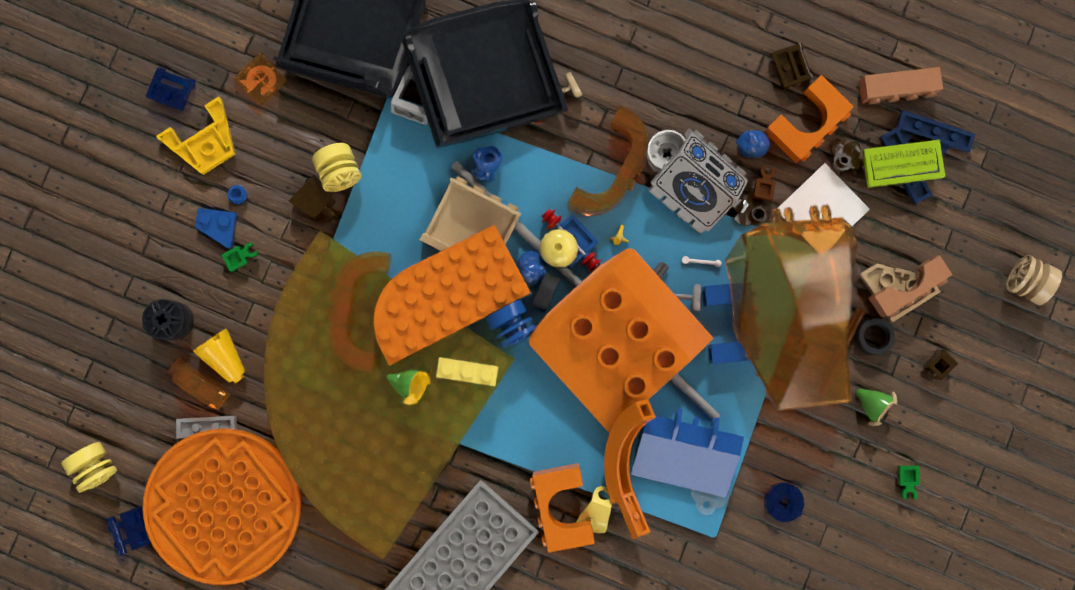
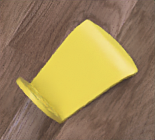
M604 486L597 487L594 490L591 502L576 521L591 520L594 533L606 532L612 507L610 496L607 500H602L598 496L600 491H604L609 495L607 487Z

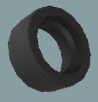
M546 273L533 300V307L546 312L560 282V278Z
M872 318L860 323L854 339L861 351L867 354L880 355L892 348L895 342V333L893 327L887 321ZM872 325L881 327L885 333L883 345L877 348L868 346L864 340L865 330Z

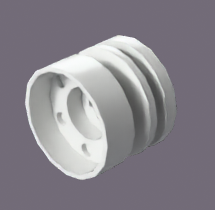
M664 130L651 138L648 144L647 161L654 172L659 173L680 150L685 141V138L680 133L674 130ZM669 151L670 157L667 156L666 158H664L663 152L667 153Z

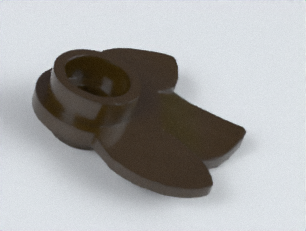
M836 139L832 143L831 153L834 156L832 165L836 171L859 170L864 165L863 159L858 157L861 152L859 143L852 141L845 145L840 139Z
M753 191L749 192L747 200L738 199L732 206L737 213L734 220L740 225H761L766 220V211L762 208L763 202L760 199L752 198Z

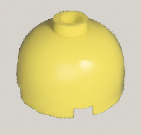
M561 229L552 230L545 234L539 248L545 263L556 268L567 267L573 263L578 253V245L574 236L568 231Z

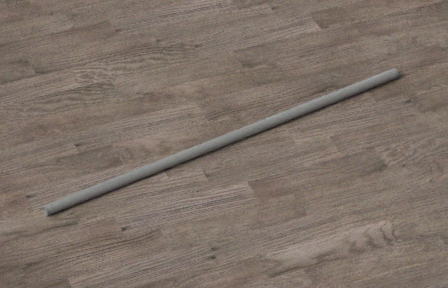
M458 161L452 165L451 168L461 178L467 180V184L473 188L476 185L485 190L484 194L489 197L491 196V193ZM518 220L514 229L540 254L541 241ZM554 267L574 287H577L582 282L568 267ZM676 374L670 379L711 420L715 417L719 418L720 414L682 377Z

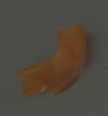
M178 357L168 371L173 377L172 381L191 396L212 408L219 410L230 396L220 384L200 374L181 357Z

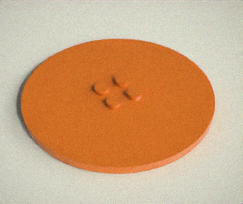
M231 428L201 431L186 437L172 446L153 468L143 497L145 528L159 556L181 575L194 581L211 585H229L244 582L271 568L292 543L301 516L299 484L286 458L278 449L263 438L250 432Z

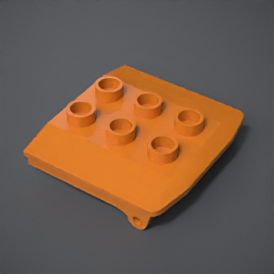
M625 249L601 264L545 315L536 329H534L528 341L535 352L610 433L615 421L624 410L635 402L651 398L714 338L642 257L633 249Z

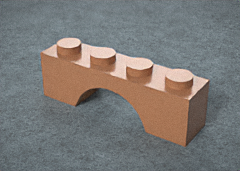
M940 255L932 257L916 267L917 280L909 291L902 292L889 286L869 297L880 317L888 316L891 318L899 313L898 309L903 306L907 308L913 305L917 297H925L932 292L931 288L935 286L940 287L948 282L947 278L953 274Z

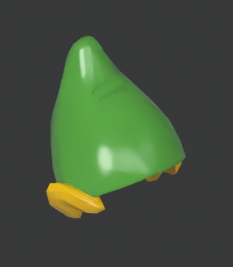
M418 370L387 375L389 383L404 398L403 403L407 405L418 403L417 401L422 397L427 384H430L428 374Z

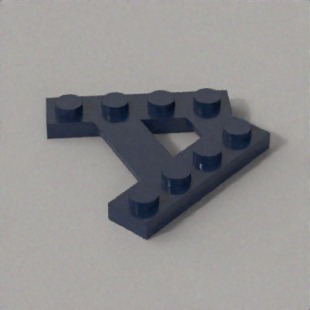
M903 110L900 112L896 128L880 136L879 140L883 147L907 144L913 136L928 141L940 140L943 156L949 148L969 153L976 134ZM926 181L903 183L913 205L933 195Z

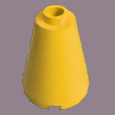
M226 328L193 350L200 359L227 382L233 381L235 384L244 378L243 373L245 369Z

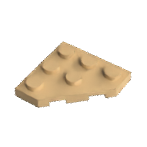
M874 264L859 274L872 295L889 286L898 291L907 292L915 285L917 280V273L881 264ZM935 286L931 288L932 292L927 296L917 297L913 305L907 308L903 306L898 309L899 313L891 318L886 317L890 323L894 322L941 291Z

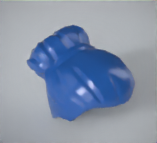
M751 130L744 131L736 140V144L742 156L746 158H760L768 152L770 140L764 132Z
M488 146L476 149L473 155L475 167H473L471 172L476 180L492 182L494 180V172L499 168L502 161V154L498 148Z
M526 251L521 254L517 261V268L524 281L530 286H534L543 279L546 273V265L541 255L535 251Z

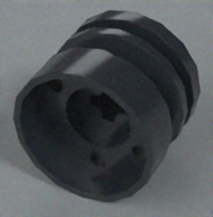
M159 299L151 302L145 308L142 315V324L146 333L155 339L177 341L183 339L191 332L194 317L190 308L184 303Z

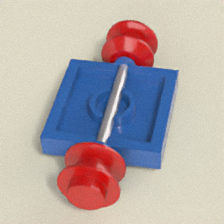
M548 209L541 216L543 218L541 223L547 222V229L555 227V230H566L577 241V257L568 267L571 268L582 258L584 259L582 266L587 265L589 268L588 272H593L601 265L602 259L597 260L595 258L596 253L589 254L588 252L599 241L573 214L561 224L562 216L554 214L556 209L553 211Z

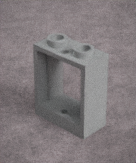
M408 66L391 101V113L427 126L428 121L423 107L401 100L409 81H414L411 68Z

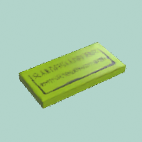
M940 140L862 150L868 188L943 179L946 177Z

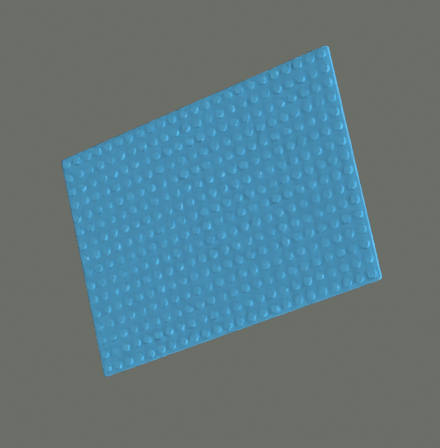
M394 95L391 98H387L360 168L361 179L353 186L281 377L534 472L579 463L583 486L578 488L594 493L597 487H607L604 457L609 432L529 345V337L515 345L501 348L500 343L506 340V337L504 336L497 340L496 336L502 331L501 328L491 330L486 321L487 317L391 366H389L376 339L374 313L379 296L385 286L401 271L440 252V250L422 242L420 238L426 232L451 182L450 178L456 179L459 176L451 168L452 165L458 161L471 174L473 167H475L473 155L476 149L495 146L502 154V161L499 168L494 172V180L492 182L478 181L491 194L501 198V203L507 206L509 203L519 208L518 212L522 213L519 221L540 241L545 234L555 230V227L547 229L548 223H541L543 220L541 216L548 209L551 211L556 209L554 214L562 216L561 224L573 214L599 241L588 253H596L595 258L597 260L602 259L600 264H603L625 249H633L653 271L660 262L668 265L669 269L661 280L674 294L693 295L694 285L701 284L700 311L693 310L692 300H679L714 339L677 374L720 414L718 431L744 437L740 459L727 497L631 475L640 431L632 444L629 472L634 493L643 512L710 537H716L815 250L810 245L755 225H740L734 218L724 215L709 231L705 229L699 234L690 226L694 219L686 223L676 214L679 207L672 211L661 202L665 195L661 199H657L649 192V187L500 133L464 143L436 148L429 124L426 126L391 113V101ZM401 98V100L423 107L422 105ZM620 225H624L623 237L629 242H621L619 245H615L610 238L616 236ZM515 229L513 230L506 243V247L517 266V261L521 254L526 251H537ZM684 256L689 257V259L720 260L722 265L716 267L715 265L690 262L683 264L681 260ZM582 258L569 268L581 281L592 273V271L588 272L589 268L587 265L582 266V261L584 260ZM545 263L546 273L560 278V282L546 312L532 306L543 279L534 286H530L525 281L531 294L521 299L527 311L520 317L522 320L528 317L532 318L529 323L525 324L526 327L533 324L537 327L545 315L575 288L554 267ZM752 282V286L756 290V297L753 298L754 305L758 309V316L755 317L756 325H759L760 336H757L758 344H761L762 347L760 360L710 364L708 345L735 341L743 332L744 320L741 313L730 305L704 307L702 287ZM439 357L498 366L496 386L436 377ZM409 370L426 372L430 378V384H427L422 397L417 401L418 403L410 405L403 403L404 398L396 392L387 379L388 374H399ZM671 380L648 399L655 416L674 420L675 412L679 408L682 409L681 422L692 424L694 416L699 417L698 426L706 428L711 426L712 420ZM600 491L598 493L599 496L609 499V495L606 492Z

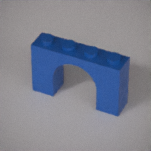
M752 282L702 287L704 307L730 305L741 313L744 320L743 332L735 341L708 345L710 364L760 360L762 347L761 344H758L757 336H760L759 325H756L755 317L758 316V309L754 305L753 298L756 297V290L752 286Z

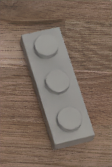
M219 416L176 419V438H186L210 429H237V417Z

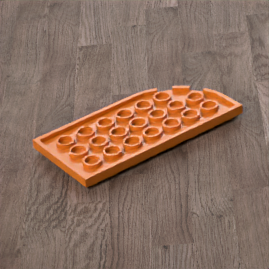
M492 225L408 267L388 282L376 304L374 330L377 342L389 366L531 294L496 226Z

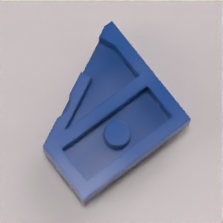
M198 208L195 227L228 249H233L237 213Z

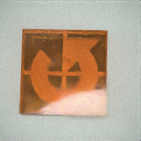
M261 53L233 78L260 106L288 81Z

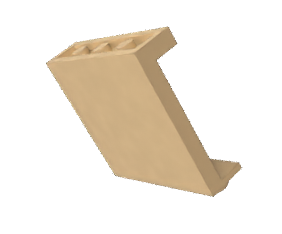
M459 176L456 179L450 178L451 182L426 232L422 234L420 240L442 251L495 225L506 245L522 214L518 212L519 208L511 203L508 206L501 203L502 199L493 194L490 197L484 194L485 190L476 185L473 188L466 185L468 181Z

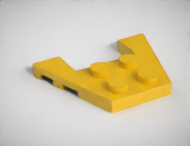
M219 96L204 105L214 120V123L184 142H181L171 127L156 136L157 139L203 175L236 155L224 104Z

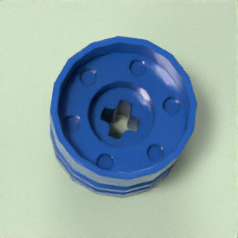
M521 299L503 307L486 318L491 330L501 328L502 331L496 336L497 340L504 336L506 337V340L500 343L501 348L515 345L529 337L534 329H536L535 324L529 327L525 325L532 320L531 317L523 320L520 317L527 311Z

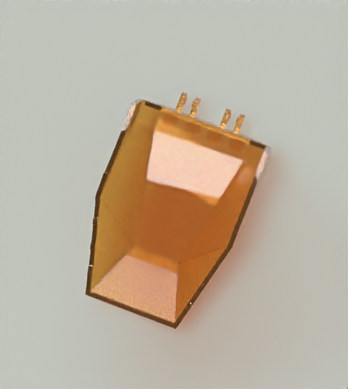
M828 204L822 205L821 211L818 210L816 205L810 206L809 215L811 219L794 221L792 208L786 207L783 214L785 221L782 222L780 209H773V222L765 223L741 234L725 259L732 293V323L737 341L745 349L746 357L748 360H751L755 367L756 375L761 378L765 385V391L776 411L850 403L852 401L847 334L858 242L852 226L844 218H831L832 212Z

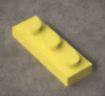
M439 357L436 377L496 386L498 366Z

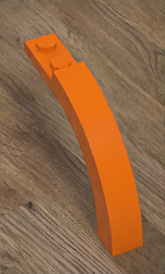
M648 399L630 405L617 418L609 433L604 457L605 480L612 504L618 502L632 539L650 533L634 493L629 472L630 452L634 439L645 424L656 418Z

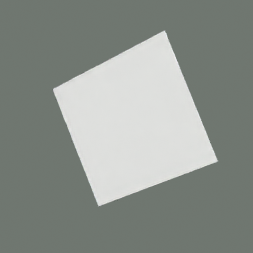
M826 163L776 209L820 256L830 249L869 210Z

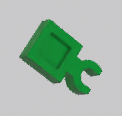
M247 243L243 250L240 246H237L222 254L230 272H234L249 264L248 257L254 258L259 255L257 251L253 253L249 251L254 246V243Z
M897 465L898 485L903 486L900 492L901 498L907 499V493L911 492V498L917 499L918 493L914 486H920V466Z

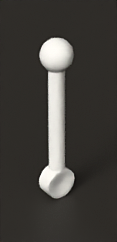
M684 256L681 260L683 264L690 262L715 265L716 267L722 265L720 260L689 259L687 256Z

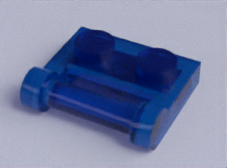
M158 67L145 97L184 111L196 81L169 73L166 69ZM167 79L184 87L180 90L161 83V80Z

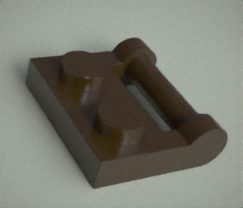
M803 43L770 54L782 89L815 79L804 55ZM792 53H796L803 76L799 74Z

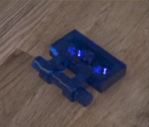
M140 506L119 514L121 519L119 523L116 522L115 516L107 519L109 525L107 528L109 533H112L115 541L113 545L118 550L119 556L128 553L125 547L127 544H130L132 551L151 544ZM123 527L127 536L124 540L119 530Z

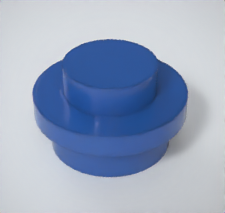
M234 185L228 190L227 196L232 203L241 204L247 198V191L240 185Z

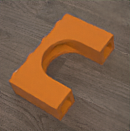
M822 75L803 92L821 112L822 124L818 131L814 133L801 132L782 114L764 131L795 163L799 160L804 162L812 154L810 150L813 147L817 149L825 141L823 137L827 133L831 135L838 128L836 124L840 120L844 122L851 115L849 111L854 107Z
M579 463L533 472V478H530L532 490H536L537 497H534L535 508L540 510L541 516H538L539 527L544 529L545 535H542V542L544 547L547 546L548 553L595 544L591 520L562 523L551 515L548 506L550 499L557 492L583 486Z

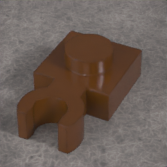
M762 166L759 170L761 179L757 178L755 180L752 198L771 202L776 184L775 181H771V178L775 175V168H772L768 175L764 172L765 166Z

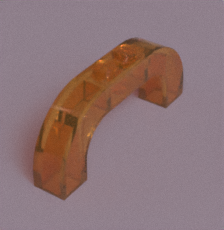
M621 105L611 121V128L628 138L631 150L608 190L599 194H591L578 187L575 188L567 203L568 209L585 216H598L612 211L624 200L628 191L632 192L636 181H634L636 175H641L645 167L643 162L648 146L646 128L634 112Z
M367 252L353 258L342 269L336 283V289L331 294L333 308L329 311L328 321L330 322L329 333L332 347L344 363L357 370L375 372L378 352L361 350L353 344L350 338L349 328L356 285L363 276L370 273L390 274L392 260L390 253Z

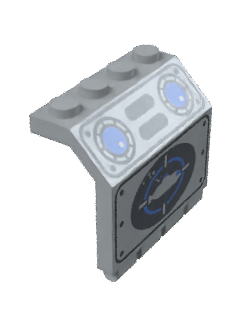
M689 128L684 133L686 139L680 150L651 181L652 186L649 192L657 199H661L665 195L661 202L672 211L679 207L676 214L686 223L694 219L690 226L701 234L705 229L709 231L738 201L748 180L745 177L746 172L741 167L737 166L735 168L731 164L733 161L727 155L723 154L721 156L717 152L718 148L712 142L707 144L703 140L704 136L698 130L693 132Z

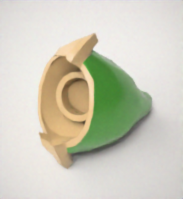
M858 389L855 392L861 401L865 414L871 420L868 422L870 426L881 425L882 423L879 420L893 403L897 405L898 402L895 392H892L891 395L864 389Z

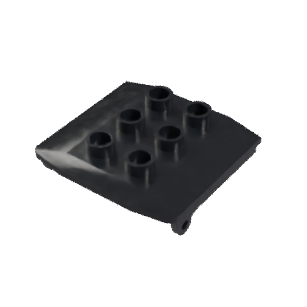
M295 0L279 55L273 58L276 63L275 68L383 98H391L395 94L409 64L401 40L402 34L421 23L426 0Z
M534 0L493 2L430 19L406 30L402 34L401 40L436 148L468 142L535 123L568 111L538 21V8Z

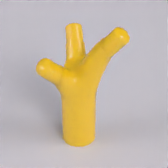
M620 225L616 236L610 238L615 245H619L621 242H629L623 237L624 225Z

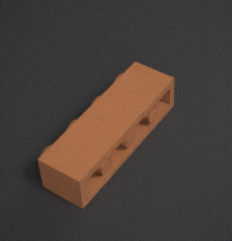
M940 67L865 75L859 80L862 103L869 102L872 105L880 103L882 100L895 102L899 98L913 100L917 99L918 96H925V98L935 97L938 92L943 90Z

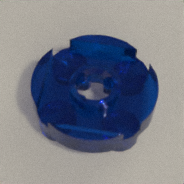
M778 482L772 485L769 491L766 492L764 506L774 519L781 522H790L802 515L804 497L798 487L787 482ZM783 497L789 500V504L786 507L779 504Z

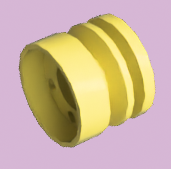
M331 144L321 148L312 156V162L316 172L319 174L322 187L327 192L345 190L358 183L361 179L362 174L358 169L357 163L354 161L355 157L348 144Z
M100 442L80 449L61 463L68 475L79 474L72 480L73 484L80 483L76 487L79 493L101 485L117 472L115 466L107 468L112 464L111 459L100 461L107 454Z

